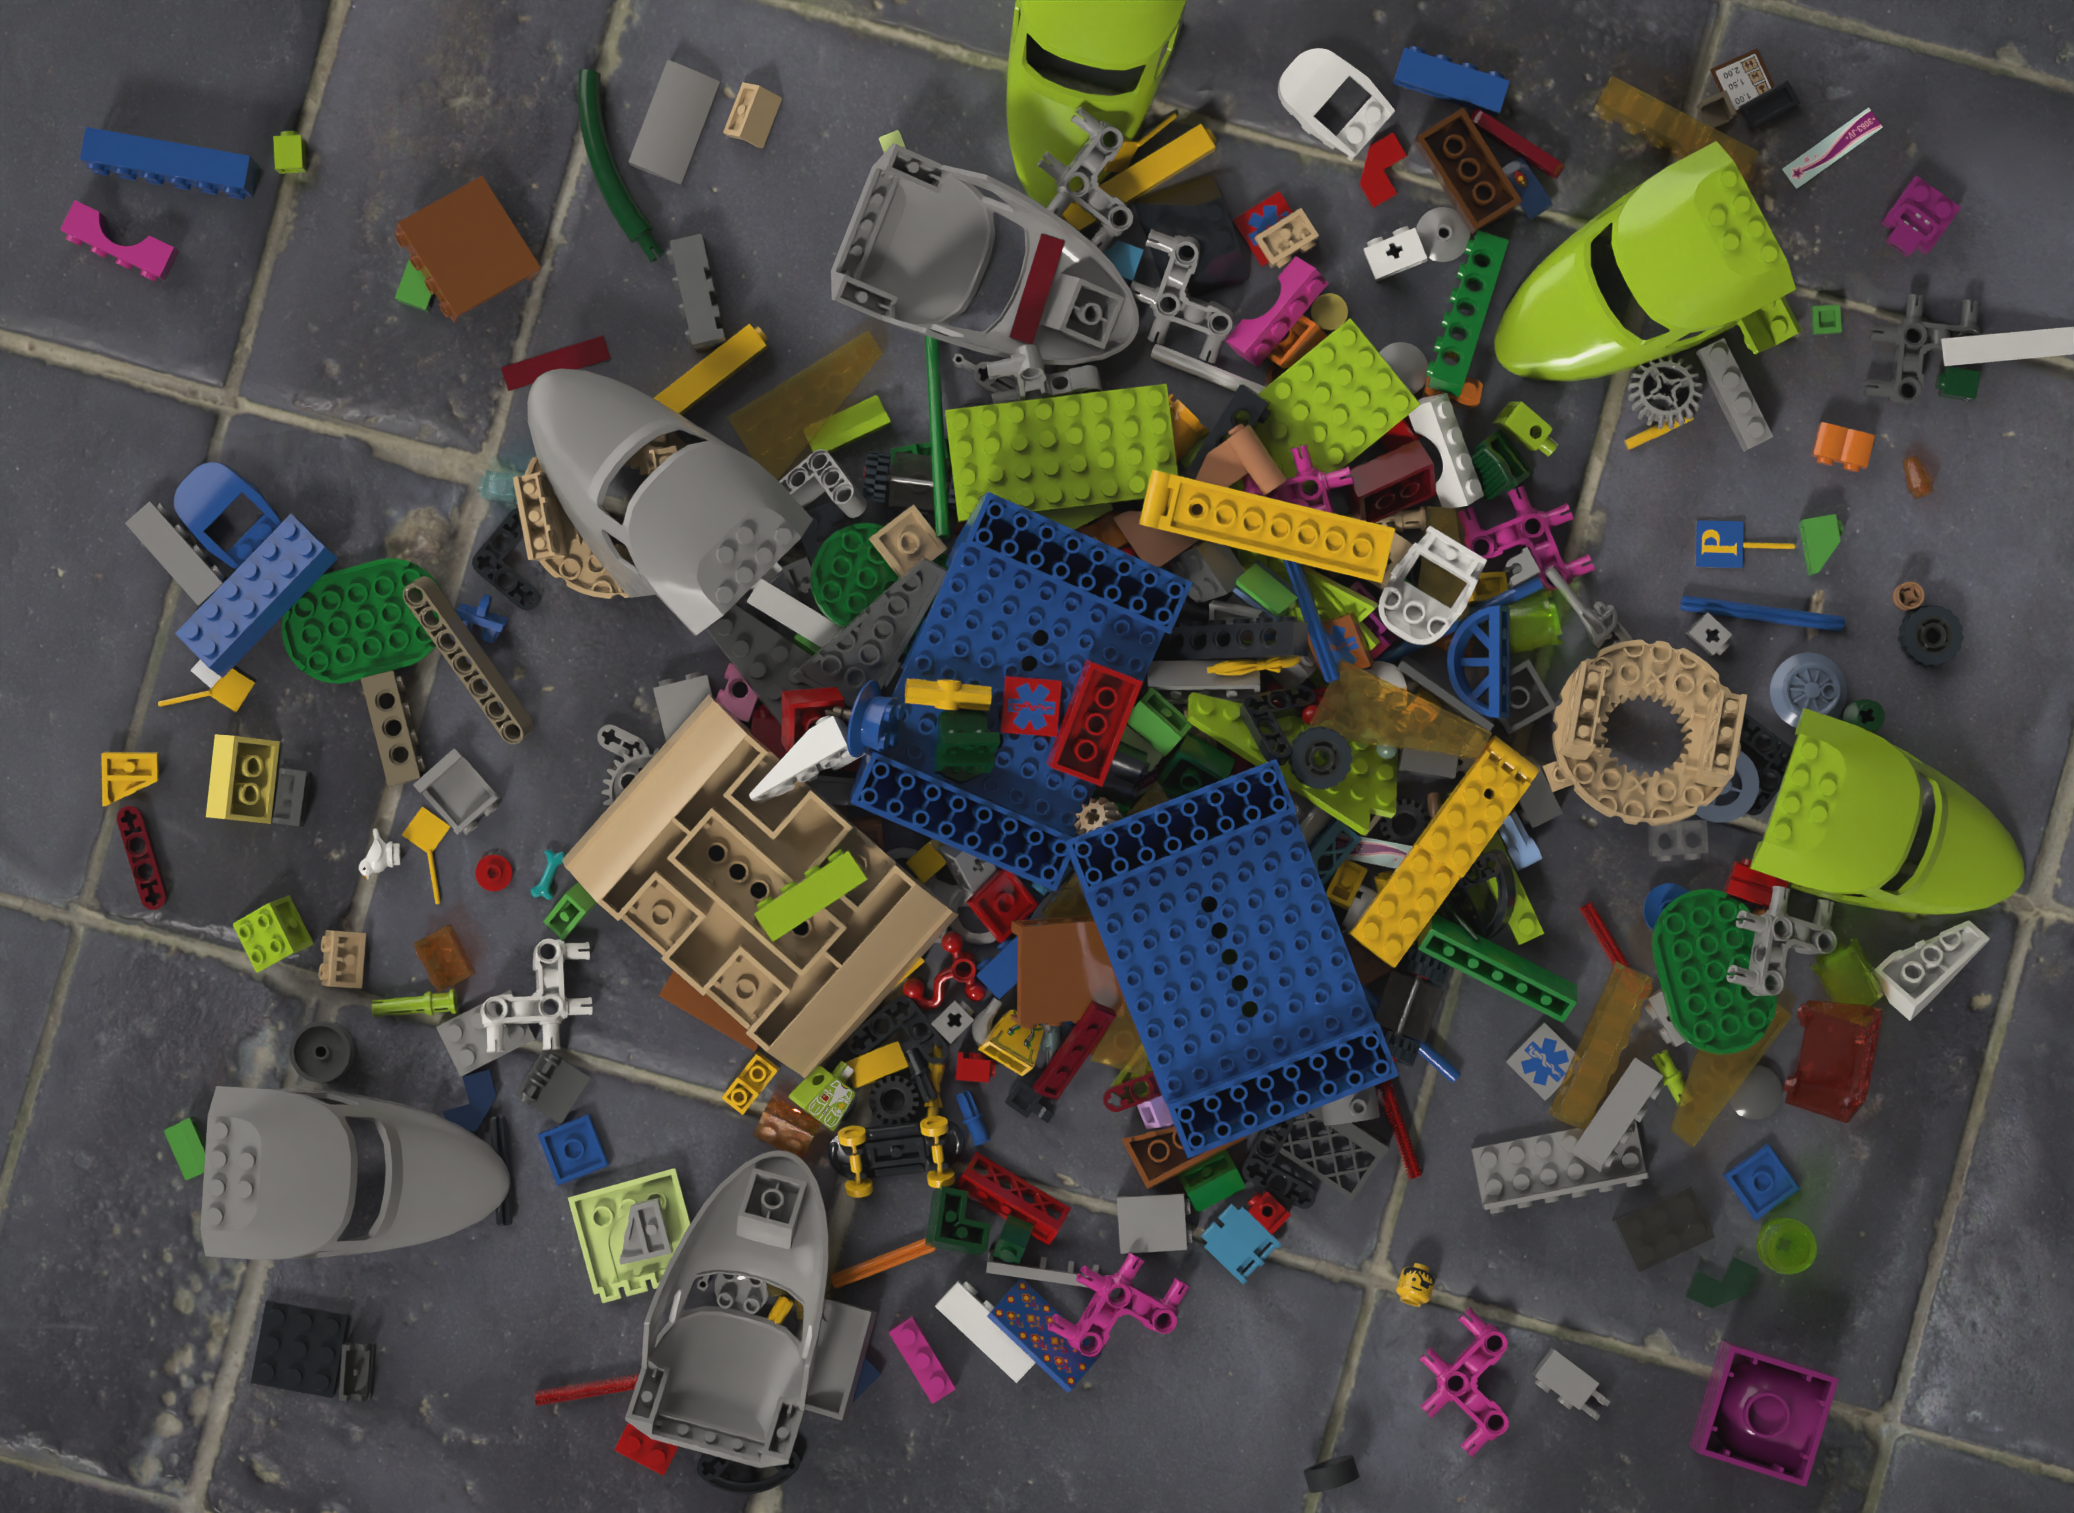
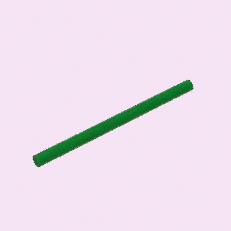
M925 336L935 529L937 539H947L950 537L939 340Z

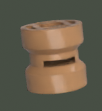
M1912 581L1900 584L1892 593V602L1898 609L1903 611L1917 608L1924 600L1923 588L1918 583Z

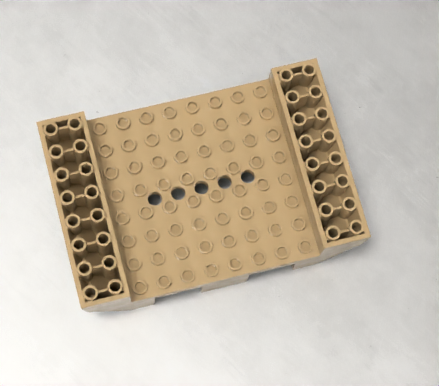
M709 694L562 861L565 868L570 871L600 906L617 921L622 919L659 951L663 955L661 959L701 995L707 994L747 1029L746 1034L767 1053L800 1074L803 1078H806L817 1066L824 1067L848 1040V1037L860 1027L959 914L921 880L915 879L807 782L794 783L795 787L791 791L762 804L751 800L749 794L781 759L753 736L748 727ZM714 845L721 846L725 851V856L720 861H714L709 856V849ZM839 849H842L843 852L850 849L868 876V879L807 919L806 922L809 925V930L806 934L798 935L792 929L772 942L754 915L759 910L757 904L769 896L774 900L783 894L780 889L794 880L798 884L806 877L803 873L818 864L822 868L828 864L829 860L827 857ZM734 864L743 865L746 869L745 877L739 880L734 879L730 875L731 866ZM756 882L763 883L767 888V893L762 898H756L751 893V886Z

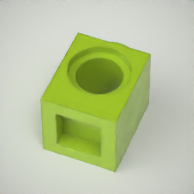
M283 131L281 136H273L275 170L279 174L307 172L306 143L303 136L298 135L296 131Z

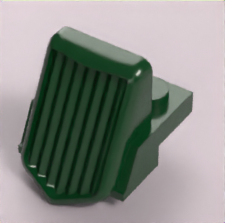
M1501 429L1476 446L1475 450L1477 452L1470 456L1484 494L1483 498L1486 501H1491L1505 489L1507 492L1511 491L1534 474L1533 470Z
M984 711L941 712L938 717L935 774H940L955 783L963 784L980 776L982 773L991 772L995 765V751L1000 744L999 732H990L988 730L987 716Z

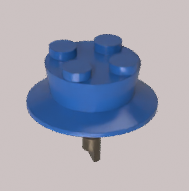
M870 680L862 687L852 710L835 706L833 710H825V715L835 716L849 721L847 746L852 757H861L868 747L885 753L890 746L895 748L899 742L900 732L897 729L899 720L903 718L905 713V704L900 703L897 698L881 696V689L876 681Z

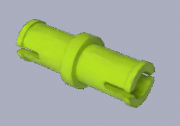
M1666 1049L1661 1051V1054L1657 1053L1651 1058L1654 1060L1661 1075H1663V1085L1668 1086L1679 1107L1683 1105V1102L1686 1104L1693 1100V1096H1691L1682 1079L1683 1074L1681 1070H1677Z

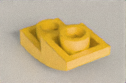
M898 1041L845 1062L854 1070L849 1077L853 1090L909 1067Z
M758 1051L721 1098L743 1115L780 1068Z

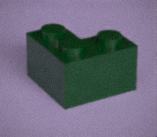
M943 1186L933 1191L925 1246L977 1256L987 1251L991 1224L964 1219L968 1191Z

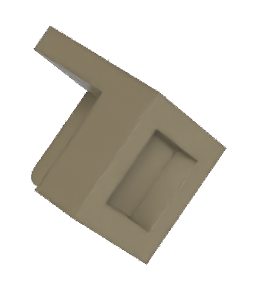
M1727 90L1704 99L1697 105L1707 132L1733 121L1737 116Z

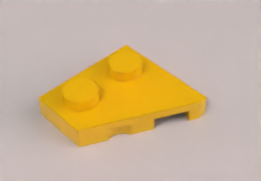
M159 752L101 753L102 806H108L159 780Z

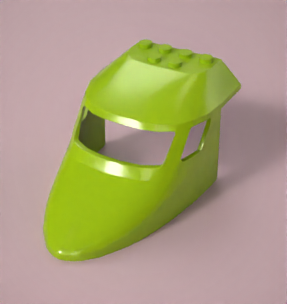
M1016 0L1007 69V127L1009 146L1017 177L1026 194L1031 199L1047 208L1058 194L1056 191L1058 189L1057 183H1055L1056 179L1037 166L1040 159L1051 165L1042 156L1048 151L1067 166L1071 164L1088 141L1089 134L1070 121L1073 115H1077L1084 120L1076 113L1081 106L1098 121H1106L1118 129L1123 135V140L1134 141L1165 77L1183 24L1187 0ZM1027 33L1044 50L1075 63L1104 70L1125 71L1142 65H1146L1136 89L1132 92L1106 96L1072 90L1043 78L1027 63ZM1169 41L1167 50L1158 66L1161 51ZM1111 131L1104 134L1102 141L1106 147L1114 143V134ZM1102 169L1097 176L1099 185L1112 172H1105ZM1078 176L1071 178L1069 181V187L1072 191H1077L1081 187V180Z
M1715 141L1666 167L1638 185L1595 216L1548 255L1521 284L1502 313L1495 333L1494 350L1497 360L1504 368L1515 375L1532 380L1571 382L1599 378L1635 369L1640 365H1646L1650 361L1655 362L1659 358L1664 359L1669 355H1675L1702 344L1732 329L1747 315L1795 291L1796 287L1788 261L1733 159ZM1611 223V245L1616 263L1626 284L1648 316L1668 328L1669 332L1648 340H1642L1623 327L1606 303L1591 267V242ZM1705 331L1695 337L1677 341L1689 333Z
M1803 708L1794 734L1797 738L1763 840L1758 842L1750 869L1788 881L1787 888L1820 898L1891 912L1927 915L1958 914L1985 909L2011 897L2020 888L2025 877L2023 857L2008 830L1976 797L1936 769L1891 744L1888 740L1859 726ZM1921 775L1931 783L1935 801L1932 831L1926 850L1913 876L1897 891L1882 890L1880 888L1899 872L1914 841L1923 807L1924 792L1920 779ZM1842 894H1862L1866 897H1855Z

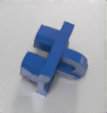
M484 594L478 608L461 603L459 609L455 611L468 630L472 633L474 624L482 626L484 628L481 639L495 643L500 633L507 626L509 618L489 612L493 597Z

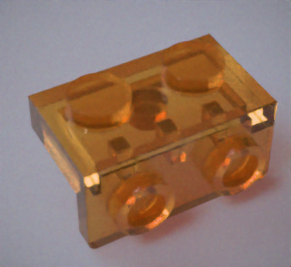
M452 924L413 943L418 959L423 963L429 974L430 982L438 992L448 989L476 974Z
M771 1098L752 1136L803 1159L821 1122L814 1119L810 1114L803 1113L789 1106L784 1101Z

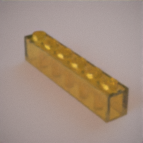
M1613 76L1608 80L1593 109L1598 112L1597 116L1607 122L1614 120L1622 124L1621 128L1632 135L1639 133L1647 137L1646 141L1649 144L1658 148L1664 146L1672 150L1671 154L1680 160L1717 141L1733 159L1744 180L1759 153L1757 150Z
M1616 961L1548 1112L1550 1115L1584 1131L1587 1129L1596 1115L1595 1109L1599 1100H1602L1606 1095L1610 1076L1618 1068V1058L1621 1051L1627 1047L1630 1041L1629 1033L1633 1025L1640 1019L1643 1002L1652 992L1654 978Z

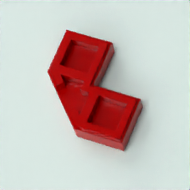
M1394 133L1369 146L1359 186L1372 208L1397 195L1384 170L1405 159L1407 155Z

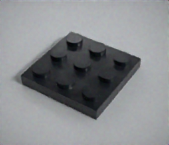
M267 1300L251 1383L334 1398L342 1357V1344L345 1342L349 1315Z

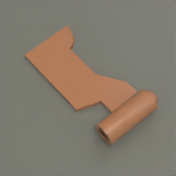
M1242 423L1228 432L1231 436L1206 455L1195 479L1230 488L1231 484L1249 473L1264 496L1287 481L1251 425L1249 424L1244 427ZM1200 504L1193 505V514L1199 515L1202 512ZM1127 511L1113 518L1139 558L1157 567H1161L1200 540L1140 525L1139 521L1142 511Z

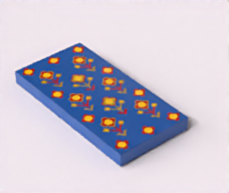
M1020 1278L987 1317L1069 1393L1102 1353L1099 1352L1091 1357L1085 1356L1079 1350L1071 1347L1066 1338L1048 1330L1049 1322L1055 1323L1051 1319L1054 1314H1058L1062 1318L1064 1317L1023 1278ZM1084 1338L1082 1346L1089 1345L1090 1342Z

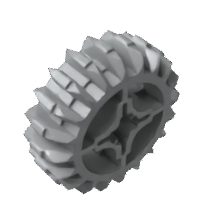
M1672 355L1668 356L1667 362H1663V358H1659L1656 360V364L1650 361L1646 364V367L1643 365L1638 366V373L1631 375V380L1634 383H1629L1628 390L1633 392L1628 395V401L1635 402L1631 407L1632 411L1641 410L1638 418L1641 420L1647 416L1648 426L1652 425L1653 420L1657 421L1658 429H1662L1664 422H1667L1669 429H1673L1674 420L1680 426L1684 425V417L1691 420L1694 416L1692 411L1699 410L1700 405L1697 402L1703 398V394L1698 392L1702 390L1703 385L1696 382L1699 379V374H1689L1693 366L1687 365L1685 368L1682 367L1684 361L1682 358L1678 360L1677 364L1673 363ZM1663 373L1671 374L1677 377V379H1668ZM1652 377L1655 389L1645 397L1643 384ZM1685 387L1687 390V401L1681 407H1678L1676 395ZM1661 388H1665V391L1667 389L1670 390V395L1665 396V393L1662 395L1660 393ZM1657 404L1663 405L1667 411L1656 409L1653 406Z

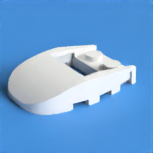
M1315 48L1301 53L1284 71L1278 83V96L1282 105L1290 115H1293L1302 125L1301 128L1309 135L1312 134L1323 141V144L1331 149L1336 147L1347 154V159L1351 162L1395 113L1394 108L1366 75L1335 53L1326 49ZM1350 76L1372 96L1340 133L1335 136L1314 116Z
M1431 526L1426 529L1427 534L1418 544L1415 542L1404 558L1392 570V575L1383 590L1378 606L1379 615L1384 625L1402 639L1417 645H1428L1439 640L1463 613L1487 561ZM1419 555L1424 556L1467 582V585L1451 609L1404 581Z

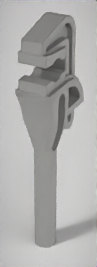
M1554 566L1549 567L1545 571L1547 577L1578 613L1589 634L1590 641L1597 648L1602 646L1606 639H1610V642L1602 649L1617 643L1633 640L1619 623L1617 612L1612 605L1606 607L1605 604L1598 601L1594 604L1595 610L1586 607ZM1612 632H1613V633L1616 635V637L1618 638L1616 641H1615L1613 638H1611V637H1612V634H1611Z

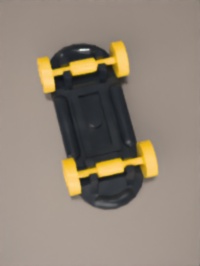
M931 1116L916 1122L865 1128L861 1126H847L839 1130L838 1134L831 1139L828 1145V1159L836 1172L849 1179L845 1183L846 1194L853 1198L865 1197L873 1192L871 1178L928 1172L927 1182L930 1187H948L955 1182L954 1170L949 1167L961 1157L965 1148V1138L963 1131L957 1124L942 1116Z

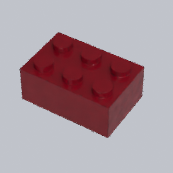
M1418 439L1411 443H1405L1387 454L1379 455L1363 465L1352 467L1350 469L1351 474L1344 476V478L1353 476L1354 484L1345 485L1348 507L1356 519L1366 520L1371 523L1383 520L1436 495L1434 464Z

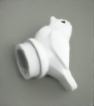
M377 828L373 829V844L366 857L359 864V872L367 880H369L372 874L383 872L387 866L393 868L394 865H400L401 862L400 843H393L392 841L385 843L381 839Z

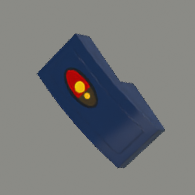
M1521 156L1502 168L1520 196L1522 202L1519 207L1529 220H1532L1553 206L1542 185Z

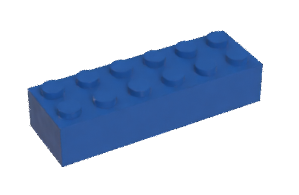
M90 127L85 128L80 160L87 165L88 169L93 170L92 173L109 176V173L113 172L120 175V178L136 181L137 177L146 179L147 183L163 186L164 182L174 184L175 188L182 190H191L192 186L201 189L202 193L218 195V191L228 194V197L238 200H245V196H254L259 164L248 155Z
M290 514L175 634L209 669L223 678L327 571L338 557L304 523Z

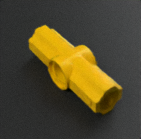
M907 678L904 702L931 705L934 708L945 710L964 708L989 711L992 687L962 684L961 681L947 679L929 681Z

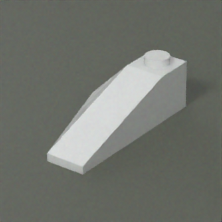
M825 716L816 722V726L809 729L749 794L751 800L762 804L791 791L795 787L794 783L811 782L818 779L817 775L822 770L832 768L833 771H836L858 759L849 754L847 746L848 727L843 720L835 716Z
M1968 920L1940 932L1936 937L1926 941H1919L1915 943V946L1892 953L1873 973L1889 1003L1911 1021L1981 950L1990 938Z

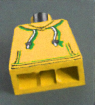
M1010 1010L1000 1018L978 1050L1019 1075L1024 1076L1035 1065L1044 1030L1038 1024L1036 1028L1027 1029L1020 1027L1018 1023L1011 1019V1015L1017 1014V1011Z

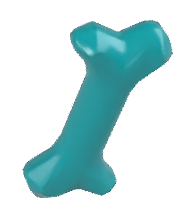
M551 849L544 851L547 857V866L539 884L531 888V894L534 898L543 896L550 900L554 898L550 885L557 868L563 863L562 859L566 854L563 851L554 853Z

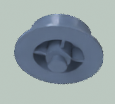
M1800 653L1786 659L1774 672L1770 683V699L1778 716L1787 724L1797 728L1803 708L1837 718L1846 704L1847 683L1843 672L1831 659L1817 653Z
M1740 751V755L1736 759L1734 776L1708 806L1697 808L1696 815L1711 822H1729L1743 816L1753 806L1759 791V777L1756 767L1746 754Z

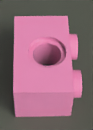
M729 663L724 679L728 680L725 690H719L716 700L737 719L750 723L759 698L734 665ZM737 683H745L748 687V693L743 698H737L733 694V688Z

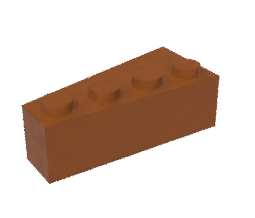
M1174 1126L1121 1140L1146 1188L1150 1190L1247 1138L1244 1136L1191 1158L1187 1157Z

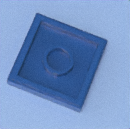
M590 1114L537 1134L557 1186L610 1165Z
M1768 1143L1722 1175L1754 1221H1757L1801 1190Z

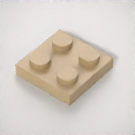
M914 504L869 538L899 578L922 557L932 561L948 549L941 539L936 538L935 531Z

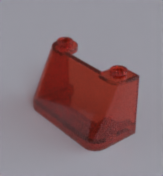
M1808 1000L1805 1004L1802 1003L1797 1012V1019L1800 1020V1026L1805 1027L1797 1071L1793 1076H1788L1784 1084V1092H1787L1785 1103L1848 1124L1863 1106L1868 1095L1883 1009L1871 1005Z

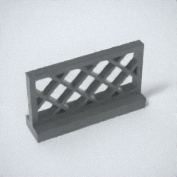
M1406 655L1396 665V669L1403 673L1408 691L1415 694L1422 687L1443 703L1439 712L1480 740L1485 732L1491 731L1494 726L1492 722L1495 717L1479 714L1469 708L1458 697L1452 686Z
M1322 1107L1308 1111L1313 1117H1307V1112L1303 1113L1304 1118L1294 1120V1124L1305 1123L1308 1137L1292 1140L1290 1132L1288 1135L1289 1141H1285L1283 1146L1290 1145L1291 1151L1282 1146L1279 1152L1353 1201L1381 1158L1389 1150L1390 1143L1359 1122L1326 1126L1327 1134L1311 1136L1309 1122L1315 1120L1324 1122ZM1285 1120V1122L1277 1123L1275 1128H1279L1282 1125L1287 1126L1288 1124ZM1330 1127L1336 1130L1337 1132L1331 1133ZM1343 1135L1348 1138L1350 1149L1335 1152L1332 1137ZM1265 1138L1262 1140L1272 1148H1276V1143L1272 1139ZM1328 1138L1331 1153L1315 1155L1313 1141ZM1309 1142L1312 1156L1305 1158L1297 1156L1293 1144ZM1353 1142L1360 1147L1354 1148ZM1366 1150L1375 1156L1370 1165L1358 1167L1355 1152ZM1352 1153L1354 1168L1339 1171L1336 1156ZM1332 1157L1335 1172L1323 1173L1318 1170V1159ZM1307 1161H1313L1314 1166L1309 1164ZM1366 1170L1360 1178L1359 1171ZM1355 1172L1357 1184L1350 1191L1342 1186L1340 1175ZM1336 1176L1337 1182L1330 1177Z

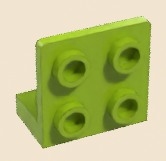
M1785 296L1747 315L1737 323L1744 334L1746 346L1754 354L1772 348L1802 332Z
M290 895L272 901L233 923V927L257 973L292 954L314 945Z

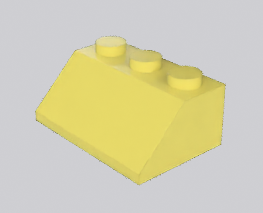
M215 734L206 817L271 824L280 741Z

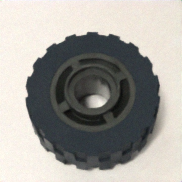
M1928 605L1912 610L1907 617H1904L1903 623L1899 627L1900 635L1898 636V641L1901 644L1900 648L1902 652H1905L1906 657L1909 660H1913V663L1929 667L1945 664L1950 659H1953L1962 647L1961 642L1964 638V635H1962L1963 627L1960 625L1958 617L1954 616L1951 610L1944 609L1943 606ZM1929 628L1933 629L1936 633V639L1933 643H1929L1925 636Z
M1311 727L1304 732H1300L1299 736L1292 741V751L1288 764L1291 766L1292 774L1304 785L1314 789H1328L1329 787L1337 786L1340 781L1346 778V774L1350 772V764L1353 759L1351 757L1352 750L1347 744L1348 741L1339 732L1326 727ZM1323 750L1327 756L1324 764L1317 766L1314 762V755L1317 751Z

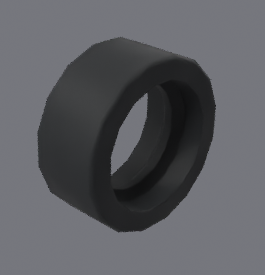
M1352 1455L1333 1458L1315 1464L1303 1471L1310 1493L1334 1489L1355 1481L1360 1477Z

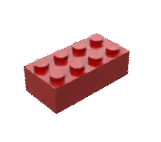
M1086 659L1046 764L1053 769L1102 787L1143 681Z

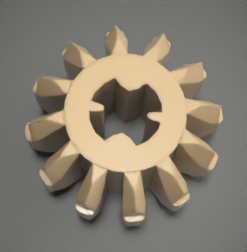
M1102 797L1099 800L1090 798L1088 806L1081 804L1083 808L1082 813L1075 814L1079 821L1074 825L1079 831L1078 834L1082 835L1121 820L1123 817L1115 803Z

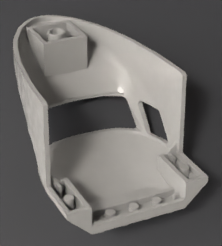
M894 143L872 166L831 269L832 300L881 321L930 338L985 354L1011 358L1010 355H1013L1017 348L1030 344L1010 338L1009 336L1040 236L1044 234L1064 240L1065 243L1034 342L1031 344L1039 348L1043 364L1075 365L1106 359L1125 349L1135 338L1139 327L1138 308L1131 289L1114 264L1095 244L1072 225L1035 200L988 175L942 165ZM974 185L992 191L1007 204L984 196ZM994 212L1022 226L1025 231L1026 249L1022 269L1013 294L1000 317L982 332L951 326L950 323L969 306L985 274L995 239ZM929 329H932V330H935V331H937V332L946 334V335H948V336H944V335H942V334L936 333V332L931 331V330H929Z
M555 369L545 372L537 377L531 386L527 401L528 424L536 456L549 485L566 515L592 553L630 598L657 595L694 636L721 618L802 538L813 520L779 481L758 462L725 444L713 434L698 427L682 415L640 390L609 377L586 370ZM677 430L681 431L695 444L687 445L672 454L649 475L629 501L624 522L622 525L619 524L603 509L604 498L610 482L621 467L640 448L659 435ZM608 533L626 545L635 566L619 555Z
M216 1086L207 1119L200 1231L205 1256L255 1260L305 1259L380 1252L430 1242L463 1230L483 1220L498 1208L509 1192L510 1174L502 1158L488 1143L454 1122L408 1105L356 1093L295 1086L280 1089ZM315 1098H327L347 1105L327 1104ZM347 1116L369 1120L376 1125L384 1143L386 1163L385 1188L379 1216L369 1233L365 1236L337 1241L350 1222L357 1188L358 1155L355 1136L345 1119Z
M780 1150L770 1151L740 1166L706 1200L674 1252L655 1292L644 1322L642 1366L625 1417L627 1422L651 1439L758 1468L789 1464L810 1388L820 1334L828 1271V1228L820 1189L807 1164L795 1154ZM718 1273L738 1275L763 1281L787 1291L804 1307L802 1340L799 1341L786 1327L778 1323L775 1324L774 1321L744 1311L731 1308L723 1309L716 1306H702L684 1310L694 1280L697 1277ZM674 1297L669 1321L658 1334L663 1312Z

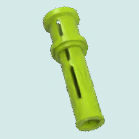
M450 989L449 992L433 994L432 991H427L423 996L372 1000V1014L374 1018L413 1013H425L428 1016H434L435 1013L450 1011L452 1014H457V993L455 989Z

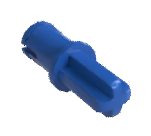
M966 1090L958 1093L956 1099L965 1119L963 1124H967L974 1141V1146L991 1140L982 1120L984 1115L979 1112L972 1092Z

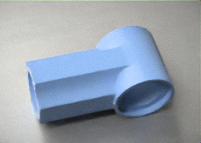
M1517 813L1509 814L1499 827L1498 832L1507 847L1506 852L1510 861L1518 872L1541 860L1542 856L1534 840L1526 833Z

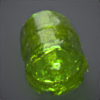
M1551 590L1541 592L1539 596L1522 598L1507 605L1510 606V654L1525 651L1531 652L1534 649L1550 644L1553 646L1564 644L1562 637L1557 638V635L1562 634L1556 605L1553 600H1548V598L1553 597Z
M1857 938L1849 939L1851 945L1844 947L1841 942L1837 944L1836 949L1832 953L1818 955L1815 958L1817 964L1809 963L1813 974L1818 976L1824 988V993L1830 998L1838 1012L1843 1013L1844 1016L1862 1011L1883 996V987L1875 973V968L1862 952L1863 947Z
M1787 1217L1770 1219L1762 1225L1755 1247L1758 1257L1765 1266L1778 1273L1792 1275L1806 1270L1814 1262L1817 1254V1243L1814 1234L1808 1226L1798 1220ZM1781 1237L1791 1241L1787 1252L1777 1249Z

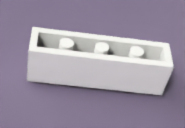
M958 1280L936 1303L935 1307L1017 1383L1036 1362L987 1317L994 1306L988 1300L982 1303L975 1296L978 1291L970 1283L965 1281L962 1284Z

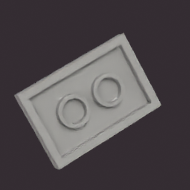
M512 989L506 991V992L503 993V994H501V995L512 994V996L515 997V995H514ZM489 1003L487 1013L492 1017H499L501 1015V1007L497 1003ZM482 1004L436 1028L461 1077L535 1040L536 1037L529 1023L506 1024L503 1027L505 1051L497 1052L495 1041V1052L491 1053L487 1052V1029L482 1025L480 1013Z

